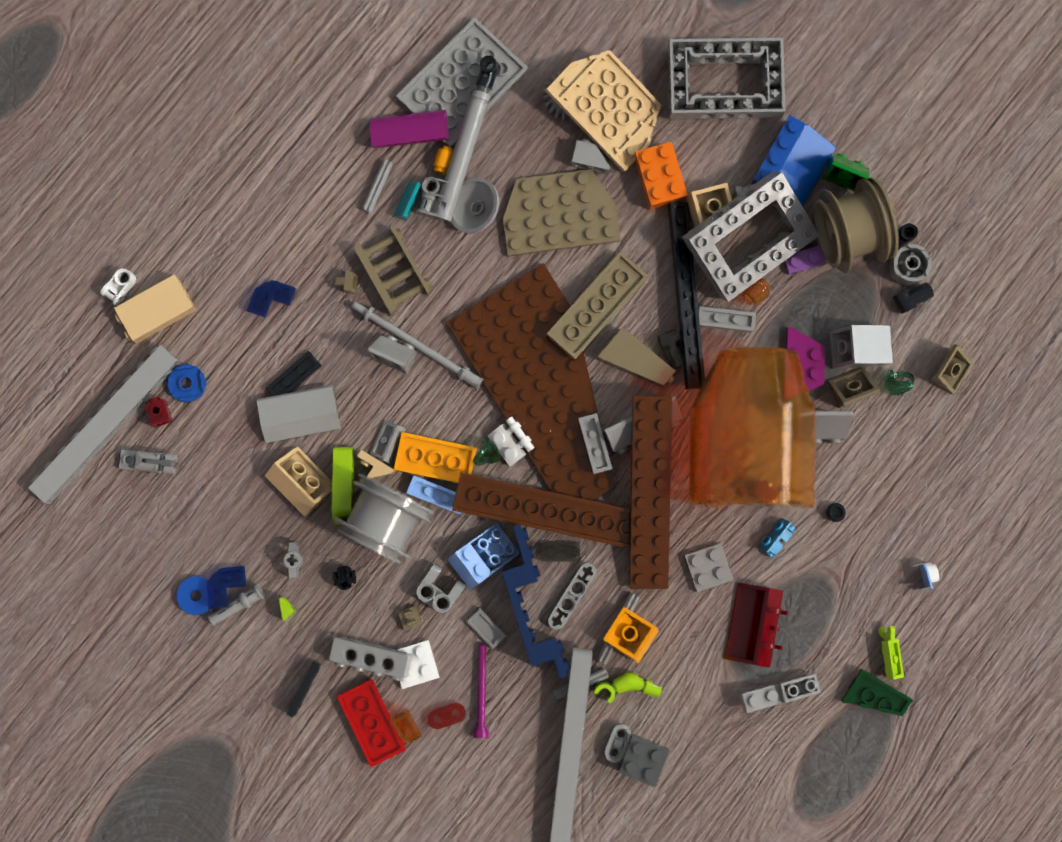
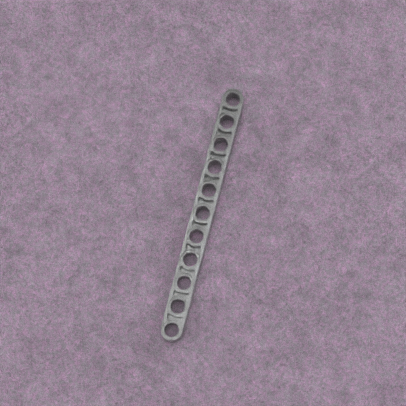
M572 649L549 842H570L592 662V650Z

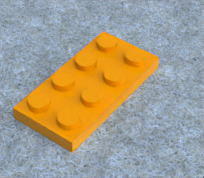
M402 432L394 470L458 483L460 472L472 474L477 448Z

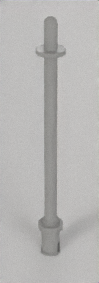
M357 302L352 303V308L365 316L363 321L367 322L370 319L458 374L460 381L464 380L476 389L482 384L484 379L469 371L470 368L459 367L373 313L374 307L367 309Z

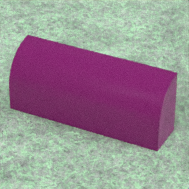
M446 109L372 118L370 121L371 146L383 148L449 140Z

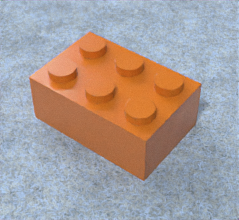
M672 141L635 151V163L649 210L668 206L667 204L670 202L686 201L688 194Z

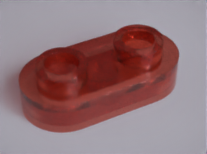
M452 703L434 709L428 715V723L434 729H441L461 722L466 715L465 707L460 703ZM454 709L459 710V716H453L452 711ZM440 716L441 722L436 723L434 717Z

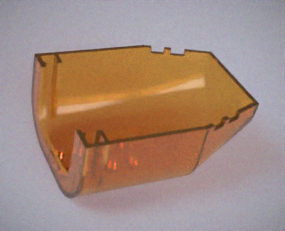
M739 347L719 351L690 408L689 506L723 508V505H777L793 508H814L815 407L810 400L808 393L810 391L805 384L804 372L796 351L774 347Z

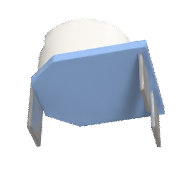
M931 562L917 564L920 565V572L925 587L916 590L932 589V583L939 581V572L936 564Z

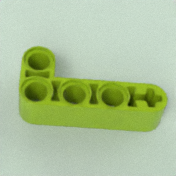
M353 447L333 448L332 518L335 525L343 524L334 520V517L346 522L354 507Z

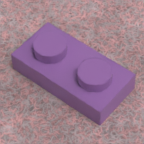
M820 246L796 252L785 260L784 263L787 273L790 275L825 265V260Z

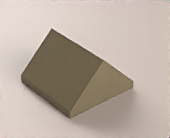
M954 344L946 350L928 380L950 394L955 395L974 363L958 345Z
M864 367L828 381L839 408L880 392V389Z

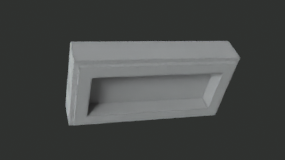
M481 608L466 621L492 649L507 636Z

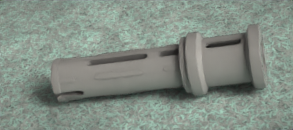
M256 583L252 589L245 593L241 592L239 598L209 615L208 619L215 627L241 609L250 608L259 599H265V594Z

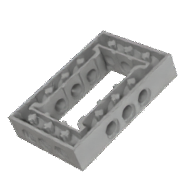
M783 38L669 40V119L783 117L785 113ZM762 63V94H735L733 96H720V94H716V96H701V94H696L688 100L690 83H688L689 65L687 64Z
M772 171L682 236L720 299L729 302L817 238L819 233L783 173ZM772 204L773 207L777 208L782 217V222L786 223L791 233L786 231L779 233L777 238L769 244H764L762 249L753 255H749L747 260L730 270L715 244L766 206Z

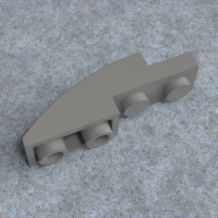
M811 674L741 693L740 698L744 713H750L821 693L816 674Z

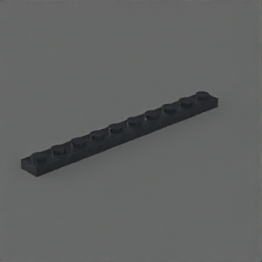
M670 202L667 205L685 390L706 388L694 260L693 254L682 236L691 231L688 202Z

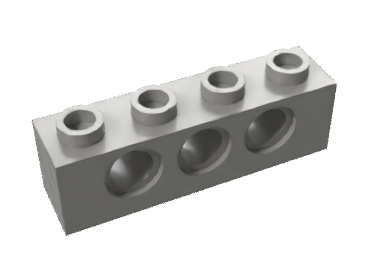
M338 636L334 637L329 661L335 662V665L340 667H346V665L353 666V670L364 672L365 669L372 671L371 674L377 676L387 674L390 675V679L401 681L402 678L404 679L409 675L413 654ZM350 650H354L356 653L354 660L349 657ZM369 654L374 657L373 664H370L367 660ZM387 658L393 662L391 669L386 666Z

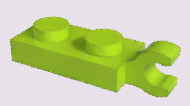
M885 626L879 627V635L884 638V641H881V650L884 656V671L887 680L904 678L899 639H895V627L888 626V633Z

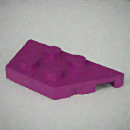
M791 327L787 328L784 401L824 385L825 346Z

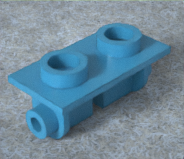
M781 518L774 524L768 536L763 538L758 548L766 552L771 558L776 556L784 546L779 542L780 539L787 542L794 533L795 527L790 521Z

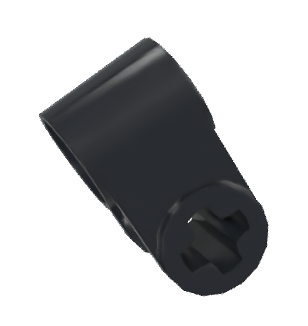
M908 223L898 229V250L917 237L918 229L914 224ZM905 229L911 231V238H908L904 235Z

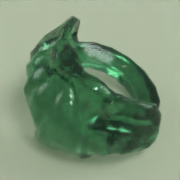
M890 369L885 377V384L893 396H900L913 388L915 379L914 375L909 372L900 371L894 373ZM899 377H907L910 380L897 381L896 379Z
M483 439L484 447L475 455L473 463L480 466L486 463L493 464L498 462L500 457L497 445L493 441Z

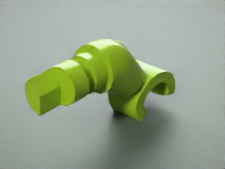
M631 672L624 673L614 679L612 684L608 681H600L593 689L594 695L599 694L601 689H608L610 691L609 696H607L609 704L614 700L616 692L620 694L626 691L633 692L635 690L639 692L642 690L644 694L659 698L662 687L653 685V681L647 679L643 681V678L638 677V674Z

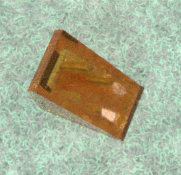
M410 709L390 719L405 745L422 737Z

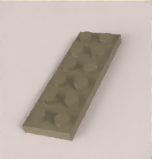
M620 251L549 330L546 336L575 360L649 276Z

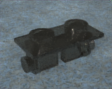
M541 542V561L580 562V542Z

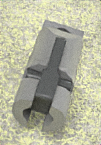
M121 450L119 469L175 474L177 468L172 467V462H178V458L174 454Z

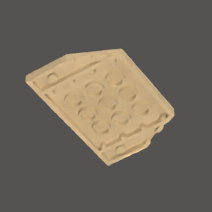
M610 50L571 62L545 89L548 95L622 172L626 171L636 160L634 156L635 151L646 149L650 145L652 131L656 125V118L661 104Z

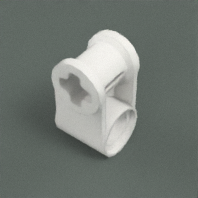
M126 269L117 270L110 281L102 288L100 294L108 297L115 306H118L135 285V275ZM128 274V281L122 283L123 275Z

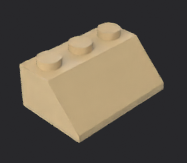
M298 446L276 461L265 475L304 517L316 509L332 493V481Z

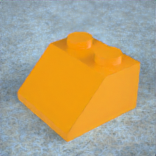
M623 607L603 640L639 664L659 630L653 624Z

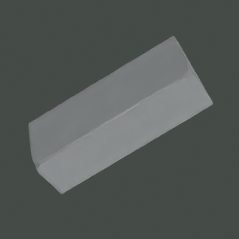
M384 420L369 455L391 464L399 447L401 433H405L406 429Z

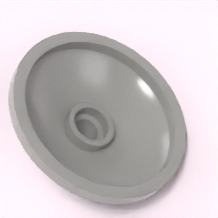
M472 178L463 182L451 220L456 229L463 233L474 234L483 231L493 222L499 208V195L495 186L483 178Z

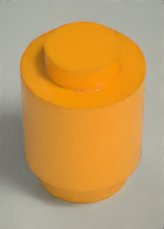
M447 146L438 148L433 164L435 167L434 172L446 175L453 154V148Z

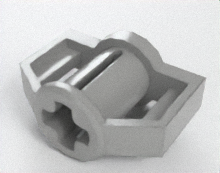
M289 543L288 553L285 554L283 559L285 566L288 568L289 578H299V568L304 562L303 556L299 553V543Z

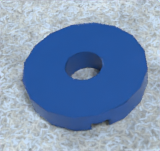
M183 364L171 372L168 377L167 387L169 393L175 399L190 403L198 400L203 395L206 389V378L199 368ZM186 378L191 379L192 385L184 389L182 387L183 380Z
M200 576L184 580L177 591V602L180 608L191 615H200L208 612L216 600L213 584L208 579ZM195 590L201 592V599L199 601H194L191 597L192 592Z

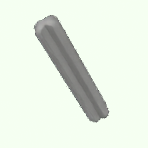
M386 159L382 161L362 206L364 211L372 212L393 166L391 161Z
M603 668L591 673L589 686L609 677L607 670ZM568 684L553 691L556 699L567 696Z

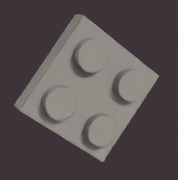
M721 543L684 555L696 592L734 580Z

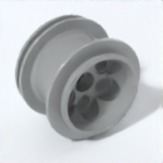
M359 473L358 476L361 478L359 483L353 481V484L360 487L362 492L346 522L334 517V520L344 525L342 530L338 528L337 531L399 564L401 562L398 559L400 554L412 559V556L402 550L417 521L423 520L431 523V520L427 519L429 514L433 515L434 512Z

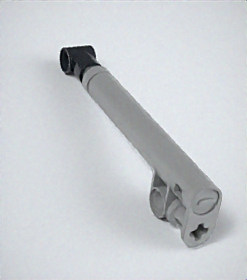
M484 56L480 61L481 69L476 82L477 90L472 91L445 179L428 177L422 183L423 192L421 197L423 199L420 208L415 211L418 214L445 222H451L488 107L487 104L491 97L488 93L493 88L495 78L501 72L500 64L493 56ZM494 64L491 69L487 70L488 65ZM436 184V188L430 191V187Z

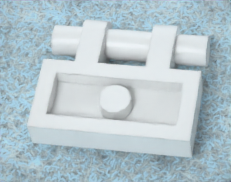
M510 417L506 420L510 426L509 429L505 424H502L490 433L488 437L507 464L513 466L526 455L522 449L523 447L528 452L535 447L532 445L530 437L526 436L521 430L519 422ZM513 433H515L518 439L520 440L519 443L513 437Z

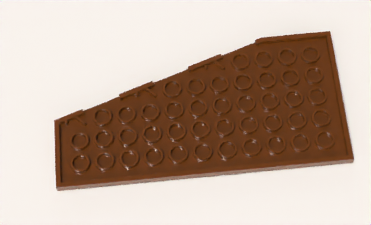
M543 263L446 323L478 375L484 379L483 383L506 420L513 417L521 425V430L532 440L531 443L535 448L530 452L525 447L524 449L550 491L595 500L616 487L612 470L593 475L578 418L596 413L598 415L584 352L582 351L573 360L546 336L549 330L571 306Z

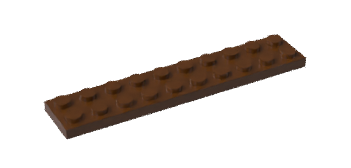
M632 395L630 589H668L672 437L671 395Z
M460 472L452 511L630 548V508Z

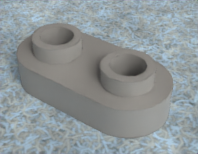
M625 724L614 726L607 742L605 756L612 763L620 762L623 759L631 739V730ZM623 730L625 735L619 737L618 731ZM617 749L618 754L615 756L611 755V750Z

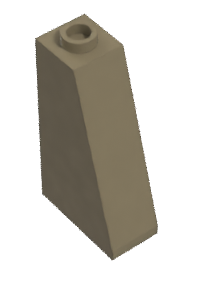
M623 327L597 358L601 362L661 388L665 384L669 386L676 378L673 376L675 370Z

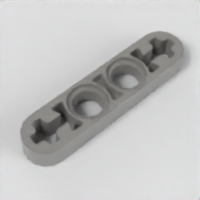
M585 563L578 569L548 618V624L552 629L559 630L566 624L596 575V568L593 564ZM591 567L593 574L592 576L587 575L585 578L588 581L587 585L582 580L576 579L578 575L581 578L584 575L583 568ZM576 582L581 583L583 586V590L579 594L572 591V585ZM564 599L572 601L573 606L570 610L562 608L561 603ZM557 608L568 614L566 618L563 615L560 618L561 625H552V617L556 618L559 615V612H556Z

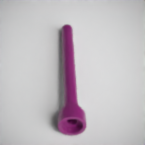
M484 643L479 645L477 726L473 730V738H489V730L485 726L486 645Z

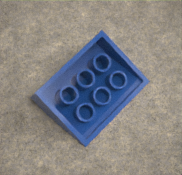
M789 115L751 184L757 183L772 171L782 172L803 207L836 147L806 123Z

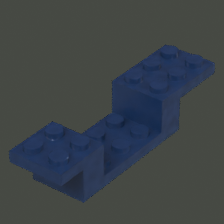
M518 525L513 527L524 565L503 571L502 573L531 666L554 660L560 678L567 676L566 672L570 671L567 660H562L561 652H564L561 640L557 641L553 637L534 644L532 643L536 639L532 628L528 629L526 622L530 620L527 610H522L520 604L524 602L521 591H516L518 587L537 582V577H540L538 566H533L531 560L535 558L532 547H527L526 540H529L527 530Z

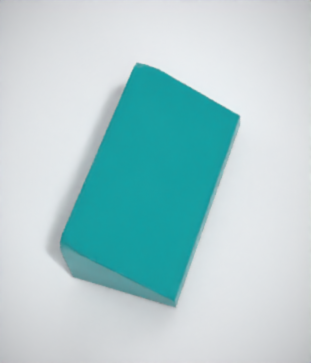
M409 182L394 213L395 217L404 221L408 220L422 189L419 182Z

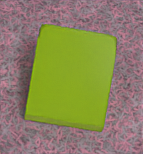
M281 597L279 602L282 619L286 621L296 613V609L286 597Z

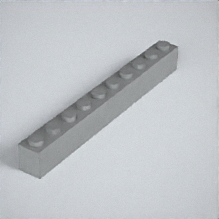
M161 345L153 348L149 353L150 357L138 364L136 367L137 371L125 378L123 381L124 385L119 390L116 389L110 395L111 399L97 409L98 413L93 418H89L84 423V428L70 438L71 442L57 452L58 456L44 466V471L31 480V485L28 489L45 504H51L167 379L171 372L179 366L181 362Z

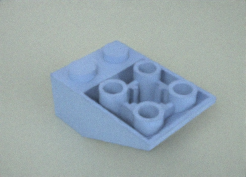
M496 523L455 552L447 560L471 591L520 553L499 524Z

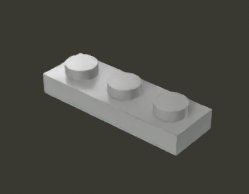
M699 306L701 327L754 332L755 312Z
M597 413L578 418L593 475L612 470Z

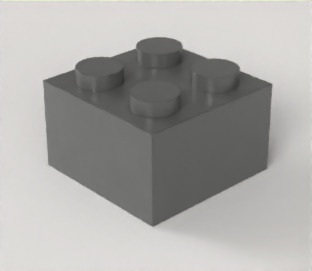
M631 734L625 755L617 771L620 774L656 788L670 750Z

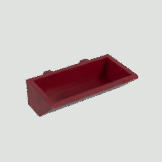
M737 583L724 659L762 667H771L773 649L783 650V646L774 645L776 631L780 630L777 627L779 614H789V611L780 610L783 596L782 590Z

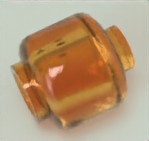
M761 278L742 292L744 295L742 298L748 305L759 306L769 297L770 286Z

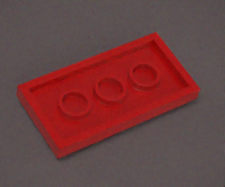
M373 679L337 696L370 767L406 750Z

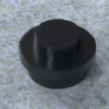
M832 503L827 507L826 515L830 521L840 522L844 519L846 511L843 505Z

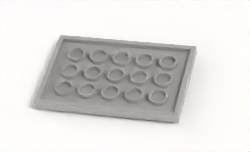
M474 17L396 95V98L412 113L446 109L449 140H443L442 142L452 148L456 144L472 91L477 90L476 82L481 69V59L487 55L493 56L501 67V72L495 78L492 90H489L488 94L491 97L487 104L486 112L529 68ZM494 64L488 65L487 70L491 69Z

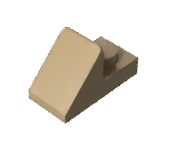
M363 450L357 455L361 459V464L368 468L371 465L373 466L367 476L371 479L395 473L394 469Z

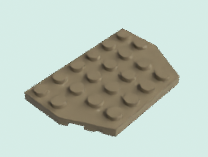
M591 169L516 179L503 217L508 257L620 242L615 202Z

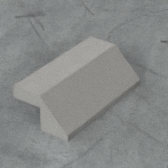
M332 385L257 399L260 425L265 443L341 429Z

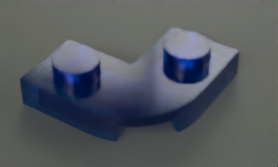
M273 280L265 282L254 290L247 312L266 318L272 301L291 306L296 288Z
M245 566L221 568L210 577L207 582L209 609L228 607L227 588L246 586Z

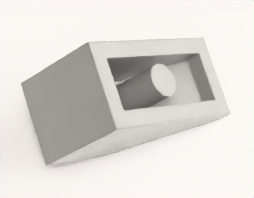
M587 139L576 141L571 167L585 170L591 169L594 172L608 175L610 166L596 144Z

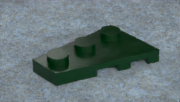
M862 668L841 700L842 703H850L899 716L905 714L913 701L909 696Z

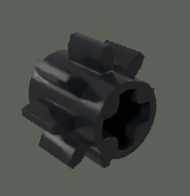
M349 566L338 567L337 572H333L334 586L341 590L350 589L352 583L356 584L355 570H352Z

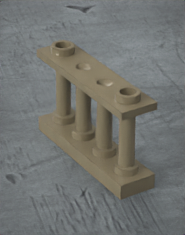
M391 226L390 229L393 233L391 236L369 248H362L360 244L353 248L388 311L393 316L398 313L396 309L399 306L398 304L425 290L428 296L431 295L430 289L432 286L428 278L423 279L402 242L405 238L400 229L396 230L394 226ZM395 241L398 242L402 251L377 265L370 263L369 258L372 254ZM405 257L411 265L410 268L387 281L379 279L378 274H380V271ZM416 274L420 284L395 298L394 296L390 298L387 291L390 290L391 286Z

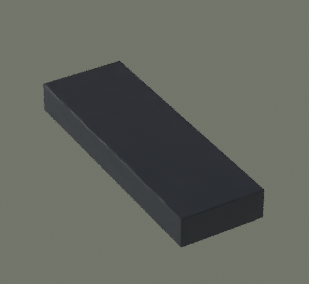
M308 351L273 381L266 390L272 396L291 393L322 365Z
M316 660L312 662L286 715L290 717L297 715L322 663Z

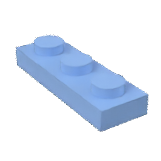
M414 475L407 490V494L452 511L456 492ZM452 511V512L457 513V514H459V515L461 514V512Z

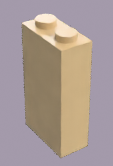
M175 274L114 308L117 313L115 318L126 329L124 331L125 336L129 341L132 340L136 344L196 311L180 279Z

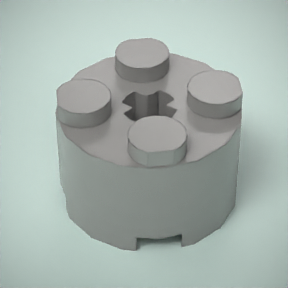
M908 244L901 247L897 255L891 258L889 262L891 278L902 285L911 286L920 282L929 274L932 267V259L925 251L926 249L917 244ZM908 262H911L912 268L907 265Z

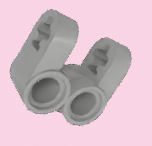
M434 564L418 586L417 596L437 612L445 613L452 608L467 585L458 580L447 595L433 585L443 570L440 566ZM426 586L432 589V594L428 598H425L421 593L422 589ZM442 597L448 601V605L444 609L439 608L437 605L438 599Z

